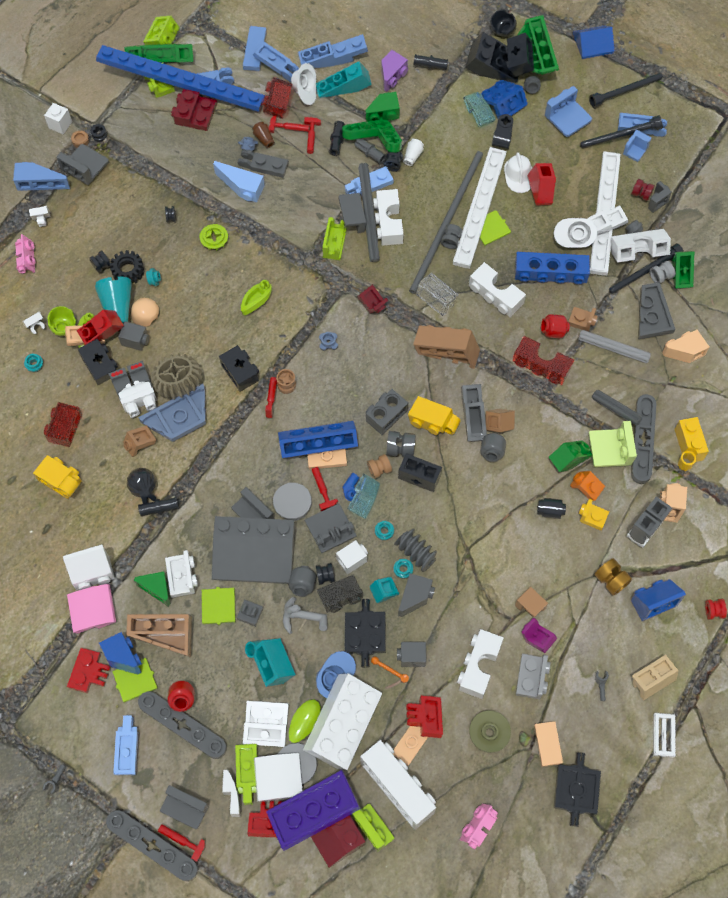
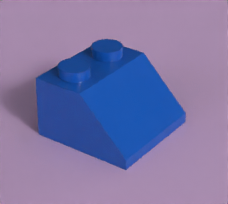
M670 579L665 582L659 580L653 583L651 588L646 589L643 587L636 590L631 602L641 621H645L677 607L686 595L684 590Z

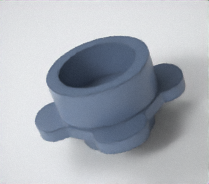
M243 137L242 141H238V144H241V149L255 150V144H258V141H255L252 137Z
M325 332L319 335L321 340L320 349H337L336 333Z

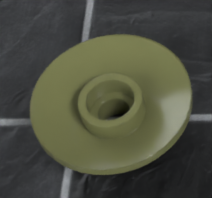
M488 710L477 714L473 718L469 728V735L471 741L478 749L487 753H494L502 750L508 744L511 737V727L508 720L501 713ZM492 730L493 736H487L486 731Z

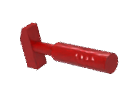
M276 116L270 119L269 124L270 133H274L275 127L308 132L310 125L276 123Z
M304 117V125H310L307 153L313 154L315 140L314 125L321 126V120Z
M271 377L269 382L268 405H266L265 409L266 418H273L272 405L275 401L277 379L275 377Z
M319 467L312 468L311 470L320 494L323 495L325 500L324 503L319 504L320 511H324L338 504V500H329L327 488Z
M161 824L158 832L178 844L194 850L195 852L191 859L198 862L205 849V840L201 839L197 846L190 842L188 838Z

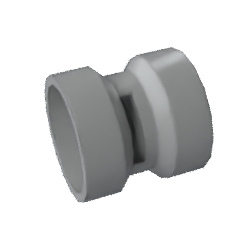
M665 261L661 266L652 267L650 275L654 283L660 282L661 284L665 279L669 280L675 277V269L669 261Z

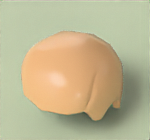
M150 298L138 299L131 308V319L137 325L150 326L155 319L157 320L159 315L157 303Z

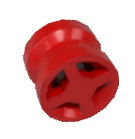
M723 598L717 601L711 599L705 601V612L708 620H713L715 617L720 619L726 618L727 607Z

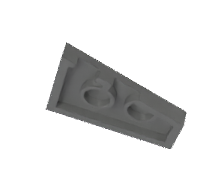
M660 282L642 285L639 339L674 333L675 326Z

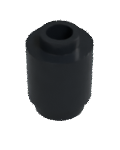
M544 498L538 500L537 515L561 519V515H565L566 504H563L562 499Z

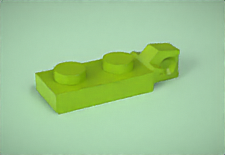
M257 744L235 745L236 788L238 789V794H243V804L253 805L252 793H256L254 758L257 757Z

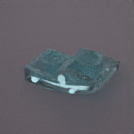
M479 92L463 97L469 113L473 112L479 127L496 120L488 103Z
M363 473L354 489L356 494L347 509L366 519L375 501L380 483Z

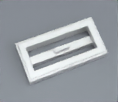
M653 714V756L675 757V715ZM659 718H661V751H659ZM666 719H670V752L666 751Z

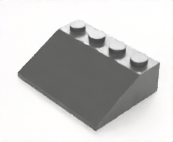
M215 516L212 580L289 584L293 566L294 520Z

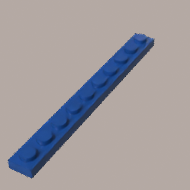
M102 45L96 56V62L183 89L200 92V94L258 112L264 101L263 94Z

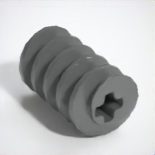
M415 529L406 531L395 541L394 545H399V550L404 551L405 556H410V561H416L415 566L421 567V571L424 572L435 562L437 551L435 550L430 553L429 551L432 546L424 547L426 540L419 542L418 540L421 535L413 536Z

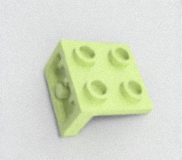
M623 421L618 429L589 432L594 467L628 466L633 464L637 454L631 421Z

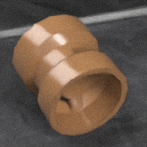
M289 369L279 371L276 377L278 390L284 394L292 393L296 388L295 374Z
M385 454L379 456L378 460L372 459L367 461L368 469L374 479L380 477L383 472L386 474L392 472L391 464Z

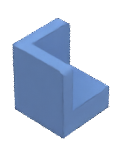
M636 130L626 143L623 155L638 162L648 149L651 137Z

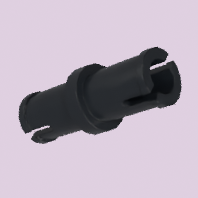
M415 54L413 65L428 67V69L447 70L448 59L434 58L433 55L428 57Z
M342 121L334 122L333 133L330 135L329 153L333 156L340 154L341 143L344 140L342 127L345 123Z
M177 496L138 504L141 517L154 513L159 515L164 511L179 509Z

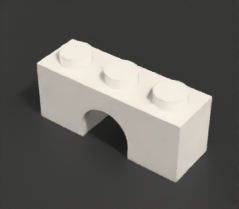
M398 190L376 191V198H373V206L378 212L375 213V222L379 224L377 238L381 239L382 246L403 244L402 220H394L388 217L392 214H399Z
M664 229L611 236V253L617 262L635 260L636 252H647L652 257L670 255L671 238Z
M484 262L470 276L469 286L475 293L482 295L488 303L496 306L502 314L511 317L524 304L526 294L513 284L504 290L495 288L494 284L497 282L498 272Z
M481 629L478 635L474 634L470 645L474 647L472 654L467 653L464 662L467 665L465 673L461 671L457 681L458 684H461L459 691L480 699L483 698L490 675L483 673L479 669L478 662L482 659L496 661L503 637Z

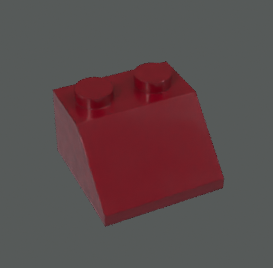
M350 815L311 836L328 868L366 845L363 836Z

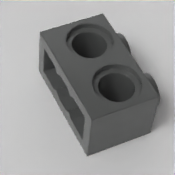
M393 389L388 393L384 392L380 396L379 401L375 405L369 406L366 410V422L383 435L408 411V402ZM395 403L396 406L391 407L388 404ZM381 415L383 418L376 419L375 416Z

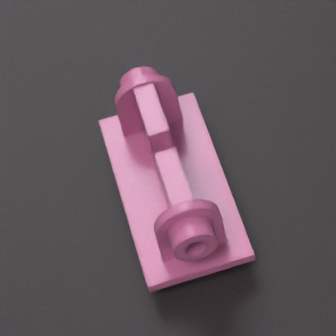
M21 234V239H18L15 243L16 256L19 257L16 258V269L19 273H25L28 269L35 273L34 243L31 239Z
M487 804L477 807L474 811L473 819L463 828L462 836L459 840L468 843V846L474 850L476 847H480L487 835L481 829L484 827L490 831L497 820L498 812L492 809L491 805Z

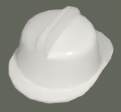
M304 63L292 74L291 84L303 103L312 105L316 99V73L312 65Z
M516 153V156H513L506 162L504 172L508 187L516 193H524L531 189L527 175L531 171L532 166L529 159L519 153Z
M563 219L556 225L554 237L557 243L563 247H587L595 241L597 228L589 219Z

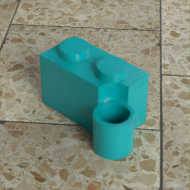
M280 638L247 642L245 653L249 658L255 659L266 687L284 684L296 675Z

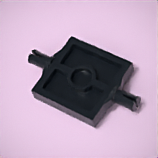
M362 599V611L345 613V652L360 655L361 667L365 668L366 660V668H369L370 655L386 653V613L370 611V599H366V606L365 599Z
M579 752L576 753V765H558L554 809L566 810L571 813V827H579L580 814L597 815L601 771L591 770L584 766L585 753L581 754Z

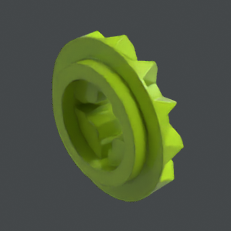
M208 225L200 232V242L203 247H207L209 250H218L219 247H224L225 243L228 242V232L221 225ZM212 233L217 237L215 242L211 239Z

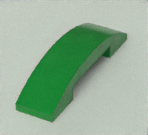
M151 44L124 47L127 53L156 62H194L192 44Z

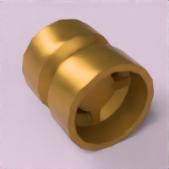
M614 558L607 561L594 574L601 583H606V589L613 596L622 591L633 580L626 571H621V565Z

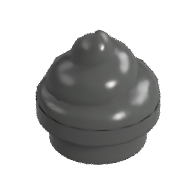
M530 76L524 82V89L531 94L537 93L541 87V82L536 76Z
M637 219L625 227L626 233L642 232L643 224L638 222Z

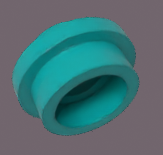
M151 268L150 271L146 272L149 285L158 286L159 281H161L160 272L156 271L155 268Z
M29 354L24 360V366L28 371L36 372L42 368L43 360L37 354Z
M381 521L375 526V535L381 540H388L394 535V527L388 521ZM387 529L388 532L386 534H383L381 530Z
M399 559L394 564L393 570L395 575L403 579L408 578L409 574L413 573V564L407 559ZM406 567L407 571L402 572L400 571V568Z

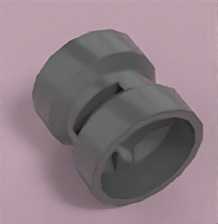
M449 224L445 227V235L441 239V244L448 249H456L463 230L457 225Z

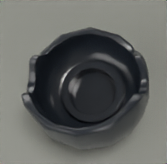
M501 9L491 16L490 24L496 35L505 37L515 31L517 21L513 13H508L505 9Z

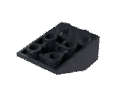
M482 32L472 42L465 66L466 69L478 76L517 83L519 76H515L507 68L508 55L505 44L485 32Z

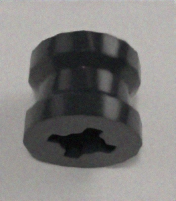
M388 151L384 167H387L389 171L397 172L401 168L403 154L401 152Z
M102 250L98 252V255L89 257L91 264L98 273L102 272L103 268L110 267V261Z
M327 563L326 566L316 565L319 585L328 581L330 583L335 582L331 563Z

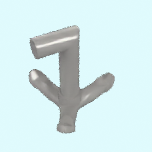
M295 597L286 602L283 624L289 634H292L290 618L294 617L319 621V629L321 631L327 630L326 614L300 610L301 608L298 605H294V601L297 600Z

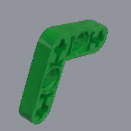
M382 119L353 123L342 127L344 139L353 140L378 136L386 150L399 152L402 149V139L388 120Z

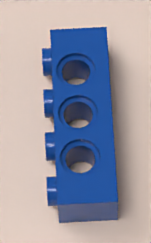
M516 253L515 280L524 282L529 280L557 283L570 282L575 284H583L588 281L590 274L589 255Z
M354 421L278 432L282 458L358 447Z

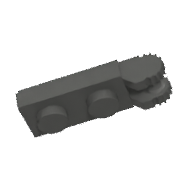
M245 149L241 151V156L247 159H238V165L281 178L284 177L289 164L286 159L254 153L251 150Z

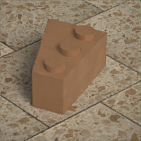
M431 325L419 326L413 343L417 353L439 360L442 357L452 359L454 364H458V362L470 364L469 368L475 369L480 353V348L472 330L465 328L452 329L450 327L440 328Z
M127 614V636L191 658L192 617L189 614Z

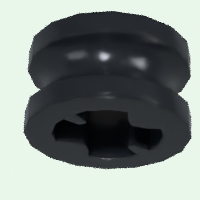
M95 124L91 127L90 132L93 140L101 142L106 139L107 132L104 125Z
M172 206V208L165 207L167 223L171 220L176 222L175 206Z

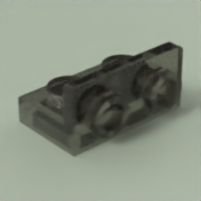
M354 574L317 589L326 613L330 611L332 613L338 612L343 608L342 606L357 604L363 598V591L360 589Z

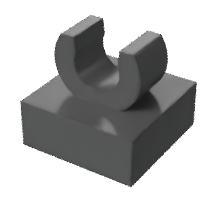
M244 600L237 620L256 627L263 611V606Z

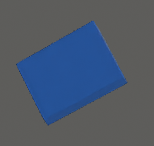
M603 25L573 31V36L582 59L614 53L613 28L611 26Z

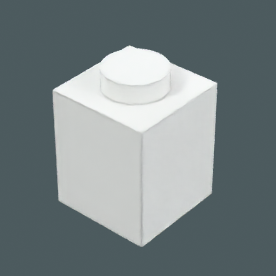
M55 103L51 105L44 115L48 128L64 134L72 123L68 109Z
M355 540L338 551L336 559L348 575L367 562L368 552L362 544L359 545Z

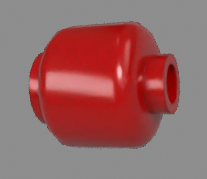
M548 314L541 322V331L548 338L561 339L570 329V324L564 315Z
M177 681L169 687L167 699L170 708L178 712H184L193 706L195 690L189 682Z

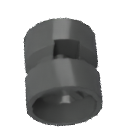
M389 431L386 455L398 456L401 454L404 457L407 453L413 456L416 434L404 433V435H401L400 432ZM397 442H402V447L396 446Z

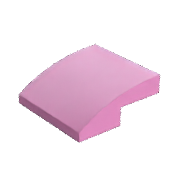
M109 584L98 585L67 594L74 633L78 634L94 627L102 628L116 623Z

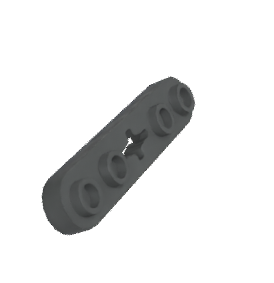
M648 394L640 396L636 403V412L642 416V421L639 425H635L634 443L637 457L632 464L631 475L633 480L639 484H645L650 480L653 468L656 400ZM645 431V437L648 440L646 441L644 447H642L643 440L641 439V437L643 435V432Z
M149 691L140 695L138 705L144 713L209 757L219 759L225 755L227 746L221 737L185 713L170 708L168 702L157 694ZM174 718L180 722L186 720L185 724L191 731L184 728L178 730L179 726L173 721Z
M115 810L108 815L106 824L110 831L183 881H191L197 876L198 867L192 859L120 810ZM144 838L150 842L156 840L155 845L161 852L159 853L154 849H151L149 852L148 845L142 840Z

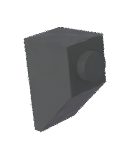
M409 574L398 610V616L403 617L426 605L428 598H433L435 587H432V579Z

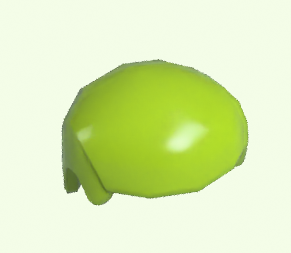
M57 306L50 310L47 321L49 329L55 335L65 336V326H76V319L71 309L65 306Z

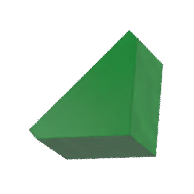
M694 251L675 252L671 262L675 269V277L673 278L675 288L694 286Z
M164 571L135 577L134 582L137 587L166 606H170L168 582Z

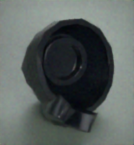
M136 468L131 471L127 477V488L131 494L140 497L143 504L148 503V497L152 501L157 499L153 493L156 485V478L153 473L146 468Z

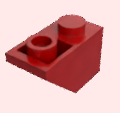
M536 163L527 175L535 204L552 205L556 182L552 163Z
M103 309L80 327L77 332L84 345L97 338L99 341L111 337L123 328L124 325L116 311Z

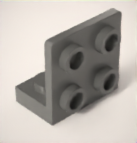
M81 144L71 156L65 155L62 152L57 156L61 170L86 185H89L109 163L108 158L84 144Z

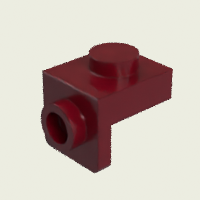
M373 284L357 296L369 313L375 311L379 313L386 307L384 304L389 301L387 298H382Z

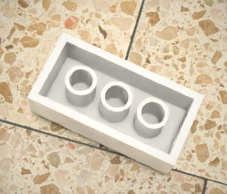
M348 673L338 674L303 750L336 769L348 770L382 693Z
M379 740L360 756L361 765L412 828L416 830L435 813L436 801L429 793L425 794L421 790L422 784L415 776L411 778L405 763L401 759L397 761L391 746L387 742L383 744Z

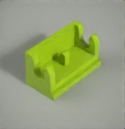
M329 217L322 247L323 258L341 260L347 228H345L343 220L340 221V224L334 223V218Z

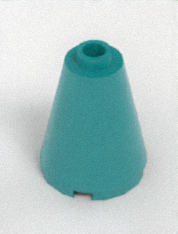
M108 277L95 283V290L104 310L116 311L123 324L125 321L128 322L132 287L131 279L118 277V280H112V277Z

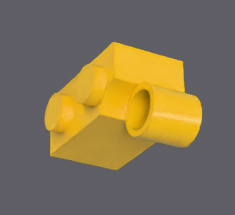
M420 396L417 397L408 413L412 426L426 429L433 435H438L439 432L453 435L461 422L460 418L453 414L452 408Z
M698 417L679 420L674 429L682 452L678 460V467L683 471L690 470L695 462L703 461L709 452ZM683 459H688L690 463H686Z
M48 455L33 472L39 482L66 499L71 497L82 482L78 476L79 472L71 466L67 468L59 458H51Z

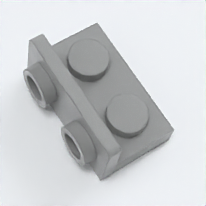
M527 654L521 655L515 695L540 700L542 694H546L548 682H545L544 679L545 674H549L551 663L547 662L548 655H543V657Z

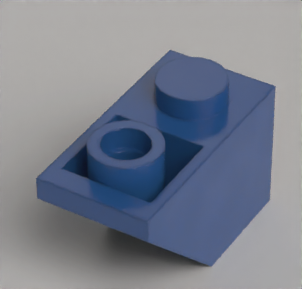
M122 632L99 643L112 668L137 675L141 673L139 665L142 663L137 653L133 655L130 650L134 647L129 636L124 638Z

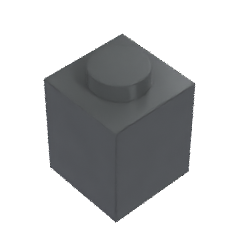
M125 321L124 327L118 336L121 346L142 351L144 345H147L149 342L146 327Z
M401 642V648H397V661H401V667H425L426 642Z

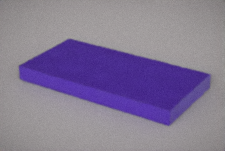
M341 770L266 812L281 849L285 851L361 808L344 772Z

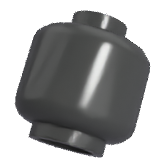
M498 433L485 435L481 442V455L490 462L502 459L506 450L505 438Z
M300 566L293 569L289 579V589L294 595L299 597L312 593L316 574L308 566Z

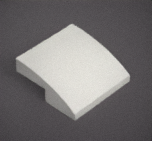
M248 700L243 744L285 747L289 703Z
M299 753L254 758L257 802L291 798L302 792Z

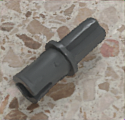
M362 138L356 140L355 147L364 152L366 157H371L379 164L385 161L386 154L376 149L374 144L371 145Z

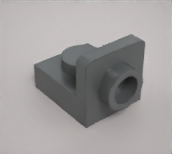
M661 181L656 184L655 194L650 198L648 209L652 213L667 204L672 193L669 187Z

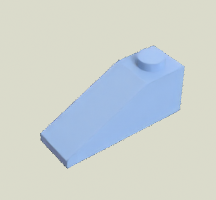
M214 161L215 174L238 196L246 201H258L265 186L262 175Z

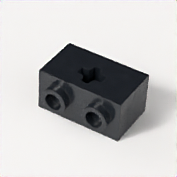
M525 32L508 38L506 46L508 70L515 76L534 71L533 43L530 37Z
M98 338L78 349L80 357L97 385L110 379L108 373L116 371L118 368L113 358L109 359L107 355L109 351L104 343L100 344Z
M237 345L221 354L219 360L220 365L239 392L259 381V370L254 363L251 364L249 362L250 358L247 352L241 350Z
M406 453L398 471V479L434 492L441 477L442 467Z

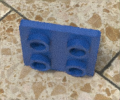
M504 80L497 81L495 85L485 89L477 96L479 101L494 106L497 118L503 114L512 116L528 105L523 86Z

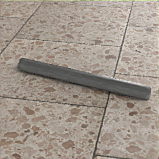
M361 163L358 168L366 219L370 262H378L380 257L369 167L367 163Z

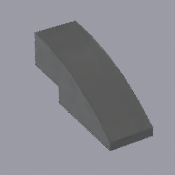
M481 384L462 385L461 395L467 440L480 441L487 435Z

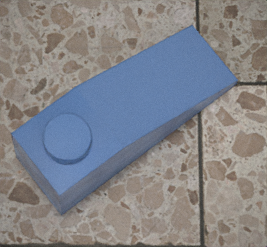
M33 162L15 163L13 181L17 191L70 189L67 176Z

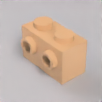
M677 483L667 484L664 491L660 493V499L673 509L664 521L678 523L686 510L687 487Z

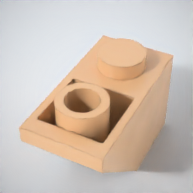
M698 330L688 331L677 340H669L665 344L662 354L665 357L691 363L705 356L709 345Z

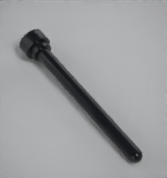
M663 74L652 75L604 94H591L589 96L590 105L593 108L599 107L605 100L661 80Z
M660 115L654 116L649 122L582 141L580 147L586 148L634 134L636 130L655 129L656 131L663 129Z
M678 243L670 247V255L661 256L611 286L609 292L612 294L616 293L649 273L652 267L660 266L663 262L673 259L675 252H684L683 248Z

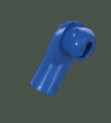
M354 473L349 476L342 487L344 496L348 501H353L357 497L355 484L360 477Z

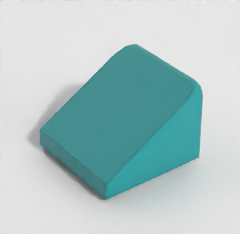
M392 577L375 580L370 585V590L376 603H381L399 595Z

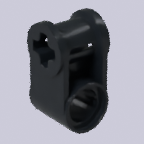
M503 114L498 118L492 146L509 149L513 127V117L511 115Z

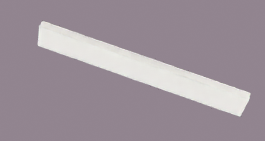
M489 148L456 250L453 265L467 269L471 267L507 151Z
M603 152L596 214L603 210L606 213L615 208L621 154ZM612 230L598 233L595 241L592 243L590 274L607 276Z

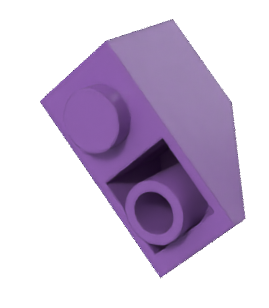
M393 50L381 60L383 86L386 92L391 87L393 88L398 80L408 72V59Z

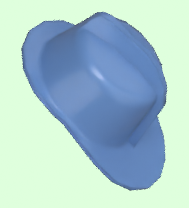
M339 651L331 654L323 667L318 671L316 683L318 691L323 697L328 698L338 674L348 673L352 676L354 675L356 664L354 658L349 653Z

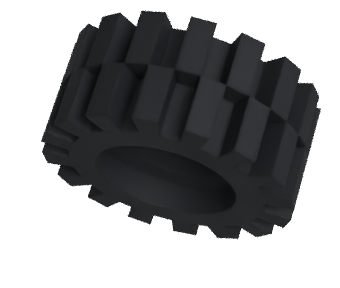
M125 250L126 253L124 254L120 251L119 256L116 253L114 255L115 259L112 258V263H110V270L114 280H118V277H127L131 279V282L138 283L137 279L141 280V275H144V265L139 254L135 255L134 251L129 253V250ZM125 264L134 265V268L129 272H122L120 270Z

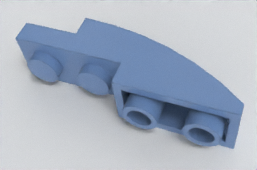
M362 34L333 45L328 41L299 51L298 54L301 65L309 63L313 68H322L354 61L353 56L368 52Z

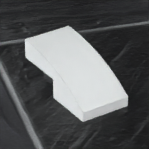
M621 206L606 213L603 210L587 218L595 224L597 234L628 223V219Z
M223 770L224 795H231L230 814L232 817H241L240 800L236 785L229 771Z

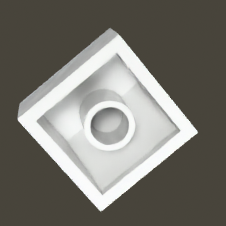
M103 545L63 556L72 585L76 590L90 588L96 584L104 585L109 583L110 580L115 579L110 558Z

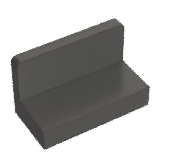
M360 194L339 195L338 199L345 227L356 226L357 233H364L366 219Z
M247 487L241 491L242 498L232 506V510L241 518L274 519L273 513Z
M169 785L165 792L167 797L160 808V812L197 830L209 808L208 804Z

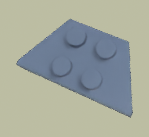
M201 384L195 387V391H190L189 395L185 394L182 398L178 396L175 400L172 399L138 417L139 421L172 442L206 424L204 385Z

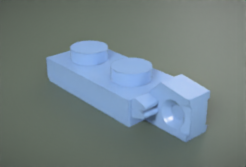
M387 167L369 173L371 192L389 186L394 182ZM360 177L345 185L346 194L359 193L362 195Z
M123 716V727H118V731H116L114 775H136L138 728L133 727L134 718L132 716Z

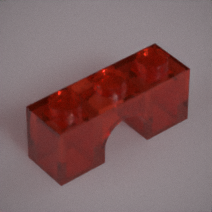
M524 336L514 352L512 362H515L519 367L531 370L535 375L549 379L554 384L563 385L573 367L574 359L557 352L553 359L543 360L538 355L541 343Z

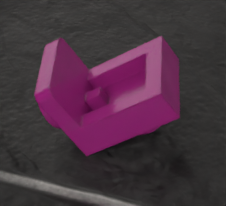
M532 618L522 630L526 643L543 653H546L557 639L554 633L540 626L535 618Z

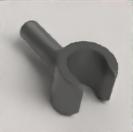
M597 671L595 682L599 684L600 701H606L605 683L609 674L605 671L604 679H601Z
M64 765L59 767L51 781L44 783V791L48 789L50 784L53 785V790L50 794L58 791V781L65 769Z

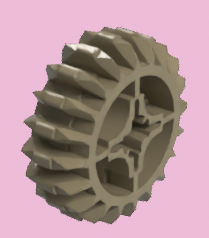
M178 353L177 356L171 355L168 359L164 357L163 362L158 361V366H154V371L151 372V382L155 391L161 397L165 396L167 399L172 397L175 400L178 396L182 398L185 394L189 395L190 391H195V387L200 386L202 370L199 363L192 356L188 357L186 354L181 356Z

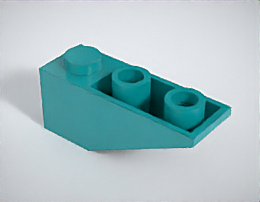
M358 61L317 82L316 88L318 97L324 98L355 93L372 85L369 71Z

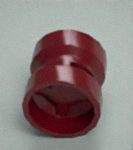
M638 178L631 195L635 197L640 196L642 200L648 202L655 185L651 183L646 184L644 180Z

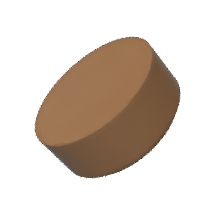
M79 130L72 134L71 141L78 148L81 144L87 146L89 144V137L85 131Z

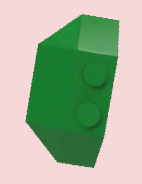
M543 15L526 19L518 35L526 32L532 40L534 71L531 72L546 74L558 71V63Z

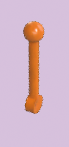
M378 657L371 658L372 664H378L401 679V682H408V675L400 674L380 662Z

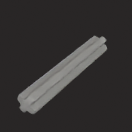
M582 330L579 335V340L644 363H648L651 353L585 330Z

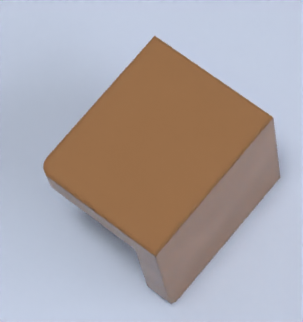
M495 409L486 411V430L504 432L514 429V410Z
M530 587L517 599L515 606L520 611L524 608L532 617H536L547 608L548 602Z

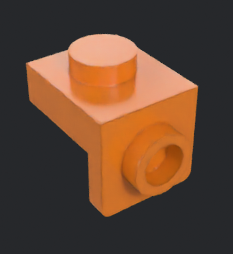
M591 471L578 472L570 484L572 488H578L588 499L593 501L597 499L606 487Z

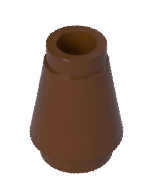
M261 121L252 127L253 135L266 148H270L275 144L267 124Z

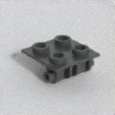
M339 503L304 520L321 553L357 537L353 530L352 522H349Z

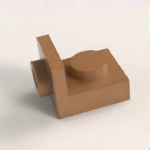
M574 307L569 319L570 326L589 332L590 326H595L598 317L595 315L596 308L589 312Z
M143 426L127 431L123 445L126 451L133 457L136 456L138 449L154 445L156 439L148 426Z

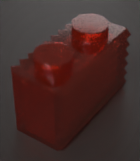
M273 77L271 82H267L265 87L267 95H264L261 104L264 105V113L279 117L280 119L283 118L287 110L292 83Z
M58 402L56 408L53 407L51 410V421L49 424H46L44 435L48 442L70 447L80 423L82 412L78 406Z

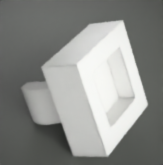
M47 206L29 209L30 217L33 220H37L39 227L47 226L45 218L51 217Z
M40 312L22 321L26 328L30 326L33 334L36 333L34 330L36 324L40 325L42 329L45 328V325L39 321L43 319Z

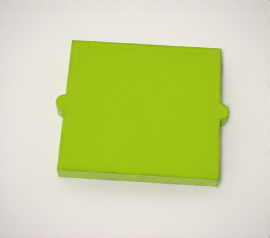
M496 210L486 216L480 235V240L484 246L511 233V230L505 223V219H502Z
M216 587V589L201 590L202 624L221 625V623H236L235 588Z
M147 658L140 660L142 663L139 665L141 673L138 675L119 669L112 671L117 683L116 688L119 690L124 703L140 697L144 692H152L158 689L153 677L154 672L151 671Z

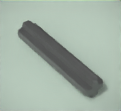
M596 390L593 393V400L626 420L631 421V423L639 425L642 421L640 414L602 391Z

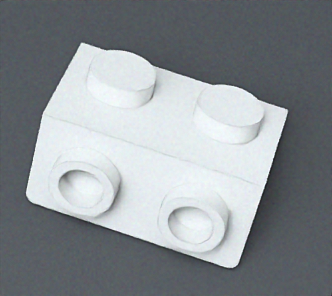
M188 550L183 551L184 555L165 558L171 598L194 594V587L198 586L196 574L192 575L191 569L195 567L194 558L189 556Z

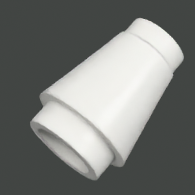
M411 139L408 142L403 160L404 164L413 166V163L423 152L424 144L420 140Z

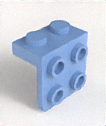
M574 86L563 90L560 95L549 99L546 104L545 116L566 137L571 136L592 120V117L576 102L578 90Z

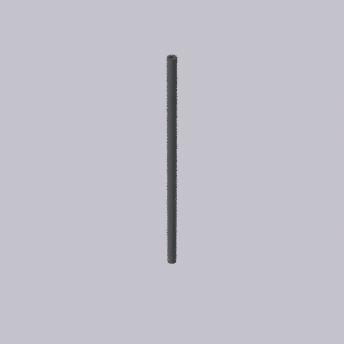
M477 151L409 290L412 294H416L445 234V227L450 224L483 156V153Z

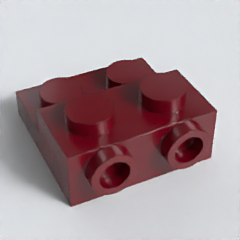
M183 89L182 93L177 95V107H173L171 112L175 125L208 131L217 106V100L200 97V92Z

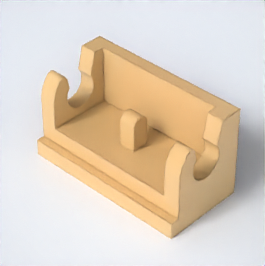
M664 655L632 675L633 687H638L640 697L644 701L676 681L679 670Z

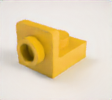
M589 499L587 504H582L579 514L582 515L580 522L602 531L610 511L591 504L593 500Z

